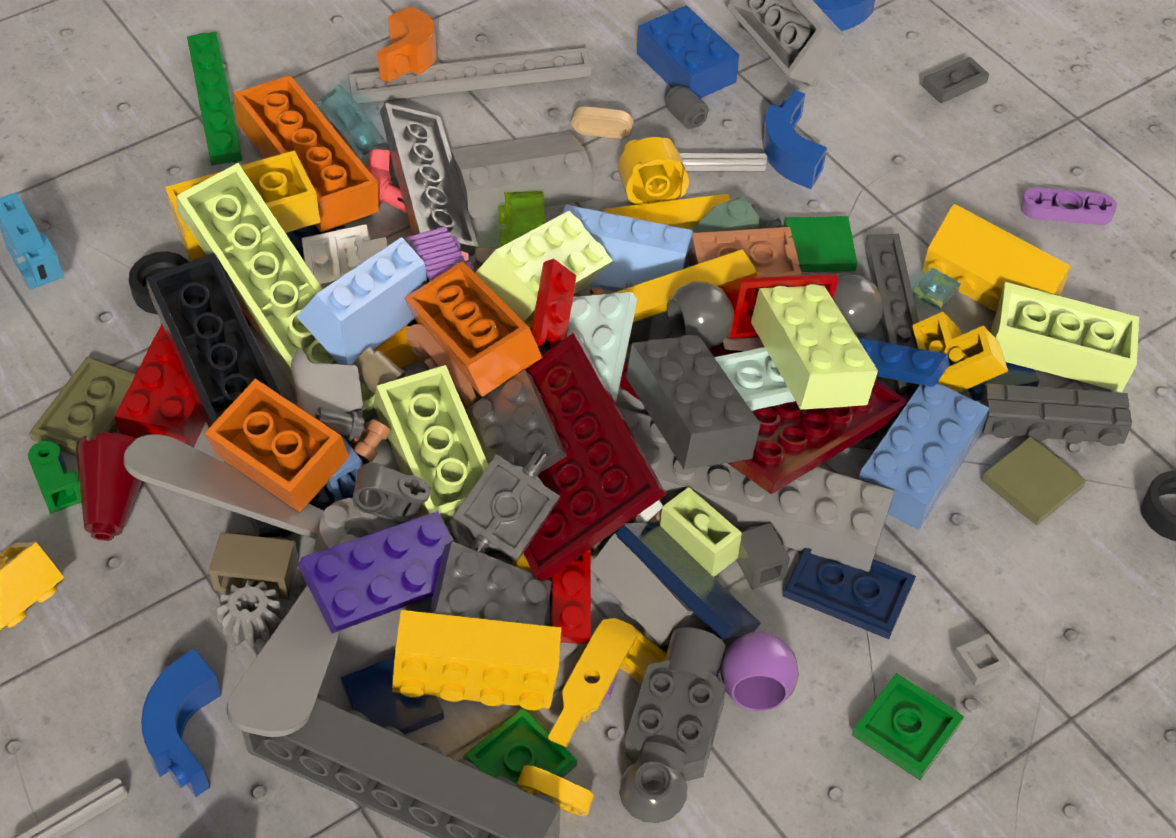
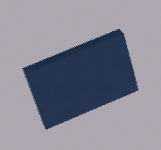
M804 548L784 589L783 597L890 639L916 576L874 559L868 572L811 554L812 549Z

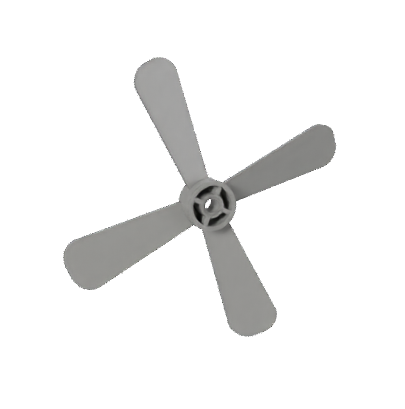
M411 370L406 372L404 377L424 371ZM145 435L139 437L126 449L124 454V466L135 478L315 539L313 554L398 525L390 520L359 511L353 505L352 498L339 500L327 507L325 511L308 503L299 513L234 467L172 437L164 435ZM388 439L381 440L375 450L378 454L372 463H378L389 469L401 472ZM308 585L229 696L226 709L227 717L232 725L241 731L266 737H281L299 730L307 723L311 716L341 631L331 633ZM550 595L543 626H550ZM560 643L559 662L571 657L577 651L580 644Z

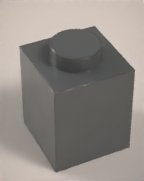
M768 523L759 527L750 526L741 532L739 554L736 561L751 589L753 590L786 579L790 557L772 524Z

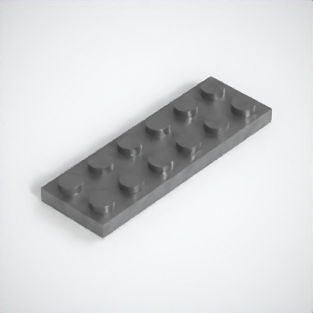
M384 103L380 110V115L412 235L446 226L450 236L457 237L461 251L474 256L475 248H479L441 117Z

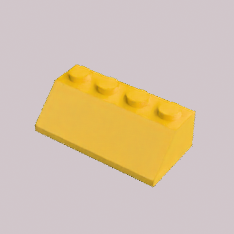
M954 204L928 247L922 271L996 312L1005 282L1061 296L1071 266Z
M37 542L13 543L0 553V630L5 626L11 628L21 622L28 614L25 610L35 601L42 603L54 595L58 590L55 585L64 579V576Z

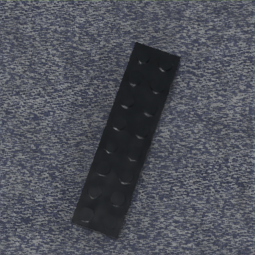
M215 253L146 277L152 303L209 428L254 379H257L281 395ZM324 487L309 502V504L323 511L330 506V500ZM249 517L258 537H279L291 532Z

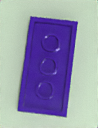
M437 511L302 557L298 567L333 634L433 597L444 547L451 541L454 542Z

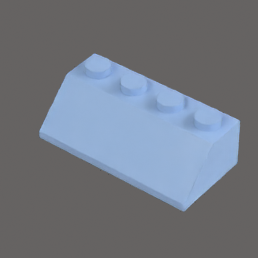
M566 204L563 214L570 211L577 217L589 234L604 247L605 252L613 260L589 286L601 287L605 290L617 292L625 289L627 282H632L633 286L688 268L693 230Z
M401 237L318 292L297 315V318L338 364L353 365L355 360L367 348L376 349L415 320L404 298L427 284L425 263Z

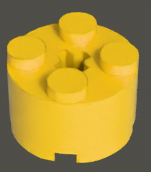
M648 137L629 141L624 146V152L618 162V173L630 202L632 201L634 204L640 205L672 201L679 195L681 198L683 197L688 188L689 178L680 154L671 139Z

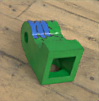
M41 441L34 444L29 449L28 460L49 513L52 514L81 503L79 480L75 471L66 473V464L57 443Z

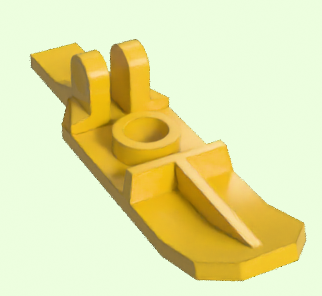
M617 618L601 621L562 690L564 709L548 736L549 740L567 747L581 721L587 723L591 714L599 709L628 652L637 639L638 634L633 625ZM588 677H594L598 680V682L590 684L586 682L585 679Z

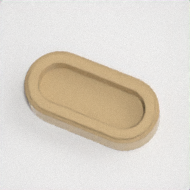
M596 107L577 108L573 113L571 121L573 129L582 135L616 139L628 137L632 132L634 124L632 116L625 111Z

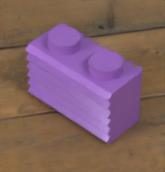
M446 226L407 236L408 245L425 263L427 283L461 261L474 272L471 262L464 261L463 256H461V247L457 237L450 236Z

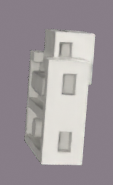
M366 224L302 238L305 263L322 289L388 246L386 237L371 240Z

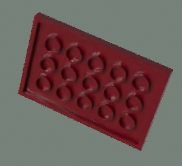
M574 333L542 355L540 360L525 369L533 377L567 454L566 457L537 476L545 487L560 496V500L523 553L534 577L539 581H545L667 495L583 343Z

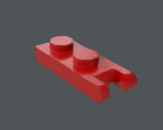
M555 259L543 262L531 331L538 347L543 345L546 339L550 342L549 350L567 338L577 276Z
M591 549L582 554L580 560L575 559L550 578V581H552L550 590V626L561 627L560 643L587 645L591 639Z

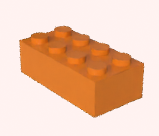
M463 261L404 298L416 323L423 325L482 397L542 358L529 326Z

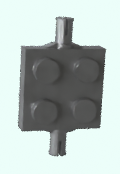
M536 450L525 468L512 465L497 454L453 516L456 522L470 530L476 538L470 549L478 550V552L483 554L488 548L499 550L518 562L560 500V496L545 487L537 477L550 460L546 454L542 456V452Z

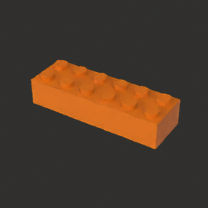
M291 75L233 93L236 123L264 159L295 150L317 194L320 223L315 224L320 232L379 212L377 180Z

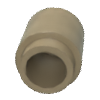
M371 347L362 352L353 363L358 368L360 382L374 394L377 385L404 378L406 374L380 350L374 351Z

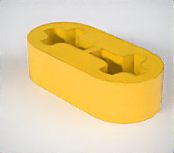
M529 765L523 766L516 785L519 789L532 795L535 793L543 794L552 799L560 809L578 816L588 815L595 796L592 792L577 784Z

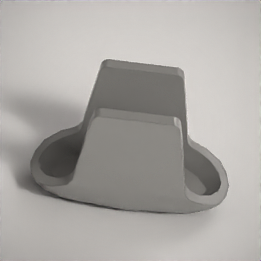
M299 348L291 361L295 397L297 399L296 405L313 417H315L318 407L346 414L354 411L358 413V416L363 417V401L357 366L314 364L308 360L303 350Z

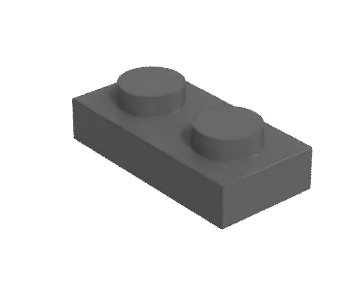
M968 57L925 76L922 87L936 100L943 103L986 84L989 73L975 60Z

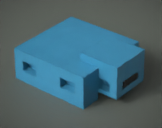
M17 192L1 197L0 230L6 248L29 290L63 278L64 276L55 250L46 234L39 233Z

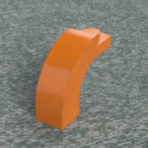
M410 6L388 16L391 45L377 51L380 79L389 83L408 72L418 75L422 74L433 65L437 57L433 20L424 12Z

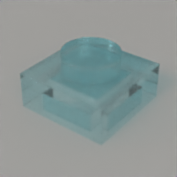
M931 268L915 285L913 296L941 311L958 293L961 283Z

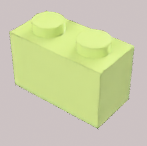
M690 487L662 507L660 526L713 577L738 558L742 533Z

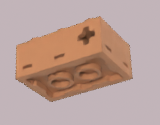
M790 227L692 233L689 257L690 267L743 249L757 271V278L802 276Z

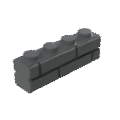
M987 383L980 400L981 404L989 407L982 434H991L1002 439L1019 436L1032 437L1036 441H1043L1048 438L1062 439L1068 443L1091 441L1100 442L1105 446H1114L1118 443H1125L1132 425L1128 393Z

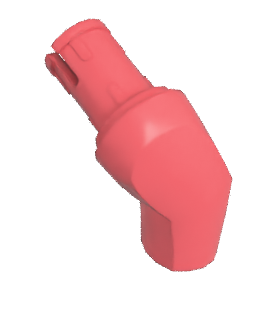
M372 149L367 169L378 182L379 203L385 202L407 215L405 205L402 203L401 190L394 186L391 181V152L388 150Z

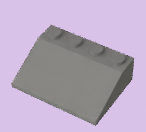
M571 131L450 150L470 219L593 200V170L586 150Z

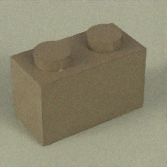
M220 532L209 568L214 591L231 593L232 584L240 589L244 587L248 579L253 587L263 581L267 585L268 590L275 589L279 599L289 600L299 563L295 541L282 537L265 538L250 536L242 532L234 534Z

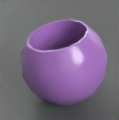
M750 632L740 636L726 649L720 666L722 683L726 685L725 692L738 705L754 711H766L780 706L793 694L799 676L797 660L792 649L781 638L766 632Z

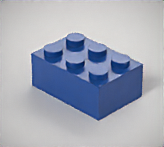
M687 5L638 26L637 54L671 88L679 85L688 87L701 99L736 83L739 54Z

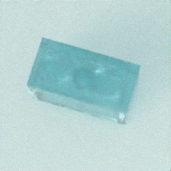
M341 84L316 102L328 122L336 129L337 133L340 134L359 159L384 141L369 116Z

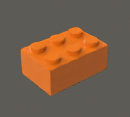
M257 379L252 381L204 433L215 455L299 513L349 458L340 434Z

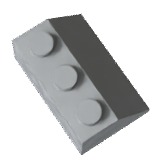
M615 533L591 563V570L598 577V584L604 590L615 595L621 602L620 607L623 612L629 617L636 619L645 628L644 634L654 644L669 646L672 633L677 628L690 627L703 630L708 627L616 537Z

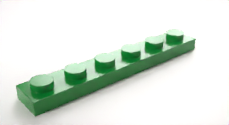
M217 32L187 36L211 166L242 161Z

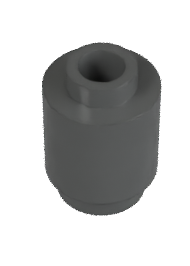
M679 85L673 87L667 93L665 103L668 111L686 128L693 129L699 127L706 121L709 108L690 88Z

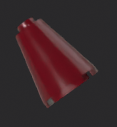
M103 432L96 434V440L86 441L87 435L81 437L77 442L76 457L84 529L91 533V537L94 539L109 541L114 539V536L120 535L123 532L142 481L132 476L124 466L125 451L137 438L119 433Z

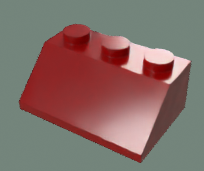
M837 274L739 278L721 287L731 300L734 308V321L732 329L727 336L728 339L759 338L751 323L759 288H774L776 286L798 287L810 284L824 285L833 299L839 280Z

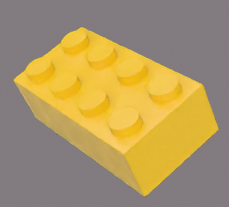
M295 150L241 165V168L285 233L320 223L317 194ZM220 172L165 187L171 217L190 261L205 257L206 254L178 213L177 195Z
M401 610L395 649L392 692L401 693L411 698L433 695L449 702L467 700L481 702L487 706L505 704L521 706L526 710L550 709L559 669L561 627Z

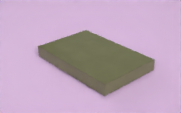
M86 357L30 430L31 439L36 442H55L61 451L76 456L77 442L81 437L87 435L86 441L96 440L97 433H115L118 427L114 416L136 373Z

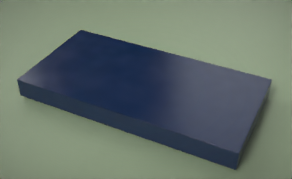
M657 522L626 523L615 533L616 537L720 639L755 632L761 624Z

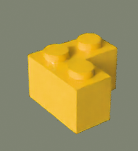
M943 311L912 325L918 349L948 355L949 366L937 382L959 393L1008 372L1000 343L984 325L961 335L960 328Z

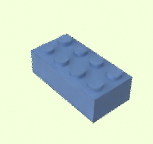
M936 383L934 387L920 385L860 471L859 480L894 490L888 514L919 530L981 435L989 407L939 383Z

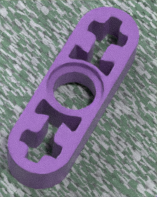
M1037 187L1028 189L1024 193L1021 203V211L1033 219L1096 225L1110 223L1117 208L1116 201L1106 194ZM1069 203L1074 205L1076 209H1067L1061 204Z

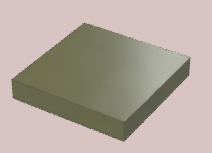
M1029 437L986 471L982 478L986 485L1035 525L1041 523L1080 491L1086 482L1082 476L1032 437Z

